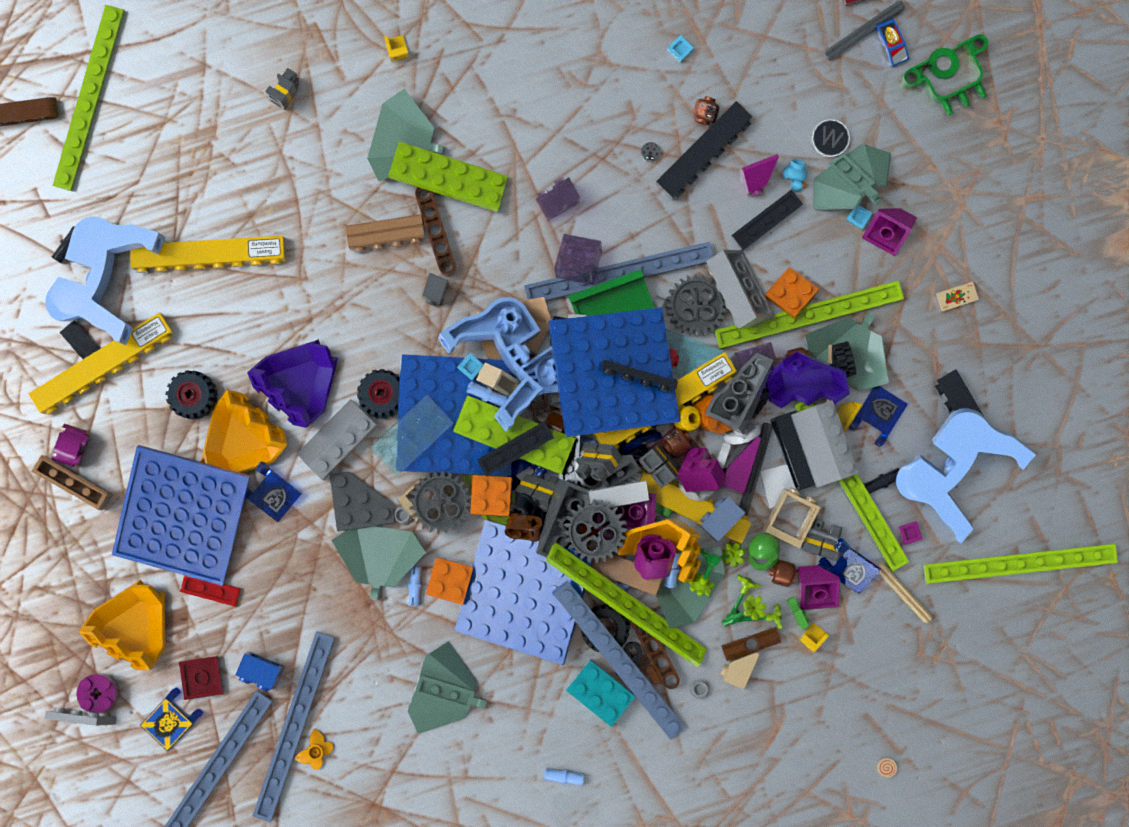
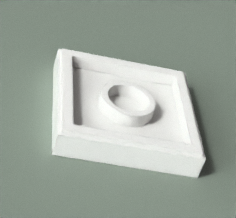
M787 465L760 471L769 509L774 508L783 488L789 490L791 487L796 490ZM805 489L800 490L799 496L806 498ZM787 496L783 505L797 502V500Z

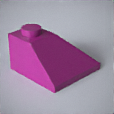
M778 154L741 168L739 176L747 195L752 194L756 196L763 193V189H765L779 159Z
M901 208L879 209L862 239L896 256L911 232L917 217Z
M818 565L798 567L801 610L839 607L840 578Z

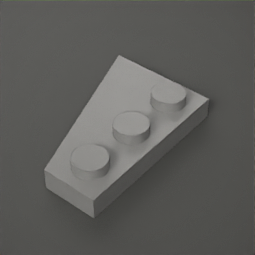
M54 707V711H46L45 719L94 726L116 724L115 716H105L94 712L85 714L82 713V710L65 712L66 708Z

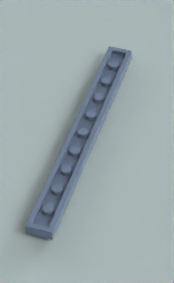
M706 242L524 285L527 299L544 297L545 301L580 292L640 269L643 277L703 264L714 255L711 243Z
M566 581L553 591V595L670 740L686 727L571 584Z
M317 631L315 633L254 809L253 817L272 822L335 637Z
M256 690L164 827H188L273 700Z

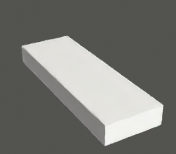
M645 480L588 491L590 505H592L593 499L596 500L597 504L603 500L604 506L610 502V507L649 500Z

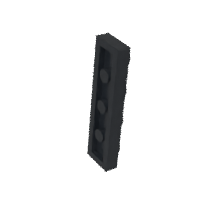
M791 189L737 230L731 237L743 251L800 208L803 203Z
M608 360L601 361L598 370L603 371V374L606 376L614 377V375H617L626 382H633L634 380L640 382V385L643 387H657L658 391L663 393L676 390L678 381Z
M545 421L478 458L477 462L487 477L552 440L554 437Z

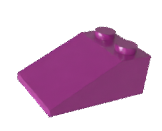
M761 437L753 439L725 468L724 473L726 477L721 486L722 489L744 494Z
M648 493L649 500L616 506L617 511L615 513L623 514L619 518L620 521L626 520L622 527L631 530L655 523L656 494ZM596 512L594 521L597 523L603 522V515ZM605 522L600 527L594 528V531H600L611 522Z

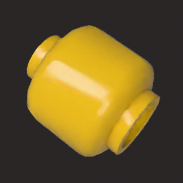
M684 406L678 410L680 422L674 423L677 429L693 431L699 427L701 415L697 408Z

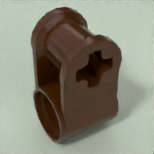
M518 513L510 514L504 533L511 539L537 542L540 540L542 533V520L537 516L521 515Z

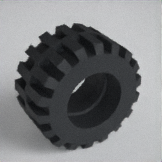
M604 604L593 607L591 611L598 619L608 617L616 623L617 632L613 638L622 647L629 637L630 626L628 619L609 605ZM581 629L585 643L594 651L599 652Z

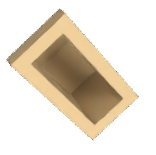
M484 363L476 379L485 386L507 397L521 383L503 370Z
M756 652L729 661L728 665L724 664L720 673L723 676L722 680L745 689L759 654Z

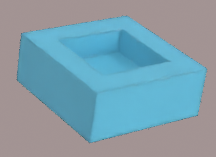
M680 35L667 50L681 63L694 50V47Z
M858 205L856 209H852L846 221L862 230L872 212Z
M468 353L456 368L470 380H473L482 369L483 364L471 353Z

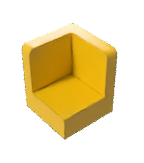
M403 35L388 39V36L384 37L391 62L409 58Z
M812 623L798 640L809 650L815 652L829 637V634L824 632L815 623Z

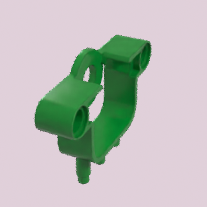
M978 34L957 44L952 50L949 48L936 49L931 53L928 60L908 69L901 78L902 85L907 89H913L923 84L930 98L936 103H941L949 116L953 114L948 100L959 96L964 106L968 107L970 102L965 92L973 87L976 88L978 94L984 99L987 97V94L981 83L983 70L976 56L982 54L988 47L987 37ZM974 41L981 42L983 47L981 49L976 48ZM963 48L967 52V58L976 73L977 80L947 96L938 95L930 80L922 73L921 68L928 65L931 74L938 79L951 78L959 68V59L955 51ZM944 56L950 60L951 65L949 69L940 70L937 67L936 61L939 57ZM907 75H913L916 81L914 83L909 82Z

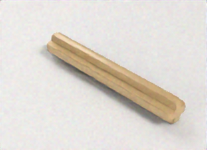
M883 562L875 566L878 574L924 623H928L933 618Z

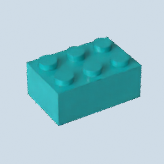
M592 660L586 663L566 688L569 694L610 727L614 725L636 697Z

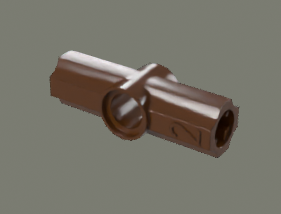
M773 627L721 645L726 661H730L782 642L777 628ZM749 639L756 641L754 649L747 648L746 642Z

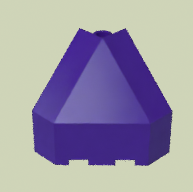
M318 339L265 356L247 374L253 388L258 393L262 391L269 398L268 402L278 412L282 410L289 417L287 420L292 425L307 428L325 412L338 357H332L328 346L321 345Z
M798 351L784 359L773 369L765 384L767 391L770 392L769 401L780 408H783L795 399L809 406L821 397L829 401L833 400V403L836 404L850 395L844 370Z

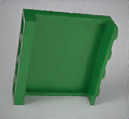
M641 269L569 295L576 315L592 316L655 308Z

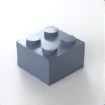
M729 497L725 499L720 498L713 505L715 508L713 512L710 513L708 511L700 519L702 523L699 526L715 542H719L745 514Z

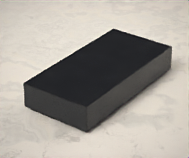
M75 320L59 332L82 359L99 350L98 346Z

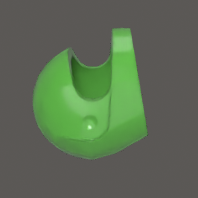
M759 533L753 537L748 547V558L751 566L756 570L763 571L777 563L780 554V544L775 536L769 533ZM753 558L768 559V562L765 564H757L756 562H754Z

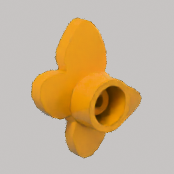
M315 728L311 733L308 748L296 754L294 759L302 764L310 763L312 769L318 770L323 764L322 757L332 752L333 743L329 741L324 742V736Z

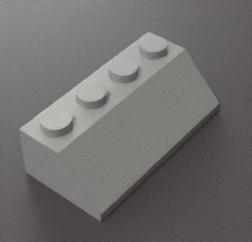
M722 250L706 261L708 271L714 277L717 283L716 287L722 293L725 305L733 316V322L739 329L750 328L775 317L742 250Z
M350 399L297 455L324 481L378 426Z
M833 400L791 415L816 488L858 474Z

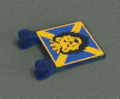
M177 687L172 689L140 724L167 752L203 715V712L198 708L188 718L172 703L181 693Z

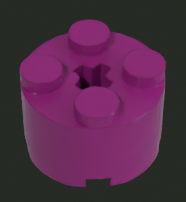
M64 423L62 427L66 429L58 435L53 450L56 456H52V460L75 467V465L81 464L84 453H81L82 447L87 446L90 435L87 434L86 430Z
M651 534L642 537L637 545L634 557V567L641 574V577L646 580L668 577L675 558V545L669 539L667 541L661 539L660 535Z
M104 673L85 677L80 681L76 692L80 707L87 712L102 713L111 709L117 703L120 695L118 683L111 676ZM98 690L102 695H95V691Z

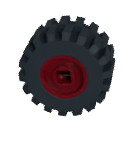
M372 370V373H367L366 377L360 380L361 384L357 388V398L361 407L370 416L378 419H388V417H393L398 412L400 377L390 370Z
M185 370L183 373L179 372L177 377L173 376L171 378L172 382L171 384L168 383L167 387L169 389L165 395L168 396L166 401L170 404L169 408L175 414L188 419L203 418L202 416L210 414L209 411L215 407L213 406L214 402L217 403L216 395H218L217 390H215L216 385L211 381V378L194 370Z

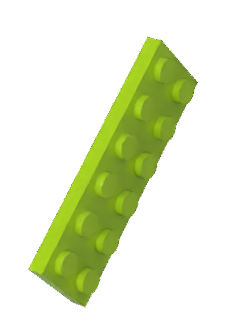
M400 141L398 142L388 174V178L495 212L499 210L508 178L506 175Z
M467 395L453 432L496 449L538 425V423L517 416L511 429L505 432L494 417L499 410L498 407ZM549 428L554 438L520 458L562 474L575 438L565 437V434Z

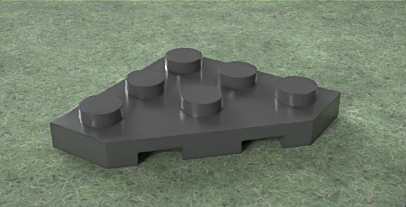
M350 472L329 474L337 532L394 524L392 503Z

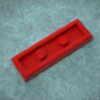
M185 575L180 588L182 593L233 607L237 606L241 591L239 587L228 584L221 586Z

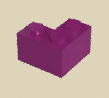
M707 447L690 449L677 474L686 492L719 490L726 477L718 459H712Z

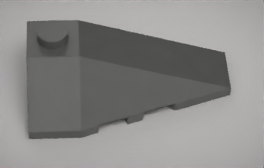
M756 352L740 369V372L733 379H730L720 392L713 396L705 415L744 435L753 417L774 360Z
M562 479L558 480L549 504L536 551L537 554L547 558L552 545L555 543L563 548L567 546L569 542H565L569 535L563 533L569 530L564 524L571 522L567 519V516H574L571 511L572 509L579 511L578 504L585 507L586 500L590 504L589 490ZM579 523L577 525L578 531L581 529V525L583 523Z

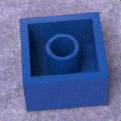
M247 652L244 653L235 675L239 677V681L246 684L253 682L258 684V689L267 692L277 687L285 666Z

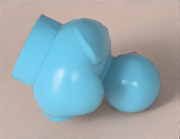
M792 159L791 163L783 171L785 179H793L791 188L796 192L801 191L806 186V183L802 180L807 178L808 173L805 169L806 163L798 159Z

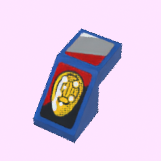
M892 18L876 25L879 40L886 48L890 65L893 67L909 60L906 43L895 20Z

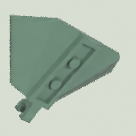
M405 89L385 101L381 107L367 158L378 181L388 178L399 141L442 155L445 150L444 146L432 143L434 127Z
M859 145L847 155L843 153L830 162V167L814 178V210L856 209L866 195L875 206L882 202L878 197L879 193L875 189L887 187L891 158L890 152L868 145Z
M869 312L861 325L847 317L805 334L807 348L811 357L828 362L829 345L849 342L857 374L847 377V382L859 391L889 383L882 336L868 329L875 318ZM832 352V364L835 365V360L833 358L834 355Z
M368 527L346 530L331 540L355 582L373 585L370 599L380 600L382 586L395 587L426 554L413 531Z
M721 547L701 548L710 555L722 556ZM700 553L697 558L701 560V565L696 574L704 575L708 565L706 557ZM723 560L712 568L708 576L710 578L709 582L714 583L713 589H710L711 594L709 596H706L704 593L702 596L697 595V590L692 592L690 590L692 584H689V582L683 583L678 580L679 574L677 576V585L674 588L666 587L664 579L659 595L656 597L669 629L696 622L725 575Z
M448 641L425 655L407 712L418 734L464 719L471 705L485 709L487 704L486 700L474 697L476 680Z

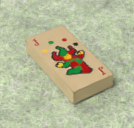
M973 282L936 293L941 312L979 300Z

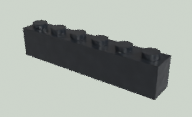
M735 101L656 181L655 185L671 200L674 197L678 199L685 192L683 188L688 183L692 185L699 178L697 174L701 170L705 172L712 165L710 161L714 157L718 159L725 152L723 148L728 143L732 145L738 139L737 134L741 130L745 132L752 123L750 121L753 116Z

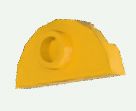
M847 402L836 410L844 434L863 404Z

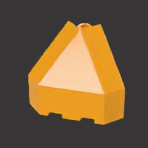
M227 389L213 408L200 462L239 473L271 464L287 446L285 432L279 425L275 427L268 420L270 417L259 407H253L248 402L249 398L245 394Z
M677 518L663 520L622 532L623 535L627 536V539L621 540L624 546H619L620 552L617 553L618 555H635L638 543L646 535L655 534L660 535L661 539L666 541L667 539L671 540L675 547L682 551L677 562L681 566L678 580L683 583L693 581L701 565V560L697 558L700 555V544L697 543V540L700 538L699 532Z
M140 579L95 608L79 630V633L89 645L94 648L100 646L106 649V654L119 661L122 658L132 663L130 667L136 670H152L165 650V592H156L153 586L145 585Z

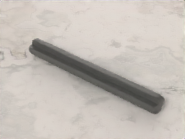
M898 0L824 52L825 57L828 60H832L877 29L876 25L890 20L903 11L905 6L902 1Z
M765 422L762 425L759 435L761 437L760 444L739 505L745 512L744 515L749 513L773 425Z

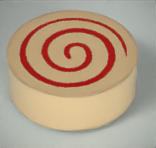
M883 758L877 764V771L881 776L890 778L895 775L897 765L892 759Z

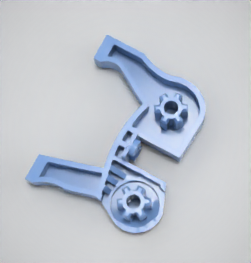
M93 216L82 219L73 230L65 259L91 268V271L87 274L85 285L61 277L56 279L47 292L45 299L49 315L58 321L82 318L95 327L108 332L114 341L127 345L133 327L99 304L111 277L114 254L146 247L147 250L159 255L165 236L133 224L115 225L100 217Z
M511 297L497 299L483 312L462 318L442 331L438 337V340L448 354L452 353L461 342L494 341L497 351L506 366L521 381L494 416L505 432L511 429L515 418L523 413L538 395L559 392L552 346L528 361L530 351L525 344L537 337L541 330L525 305Z
M969 408L958 409L951 413L932 439L934 445L949 455L943 463V471L919 454L915 457V460L904 465L896 477V485L899 492L907 499L930 504L943 522L952 528L956 540L960 543L971 533L973 526L949 491L968 472L978 452L1011 456L1016 459L1018 466L1023 470L1036 455L1033 449L1012 433L994 427L981 413Z

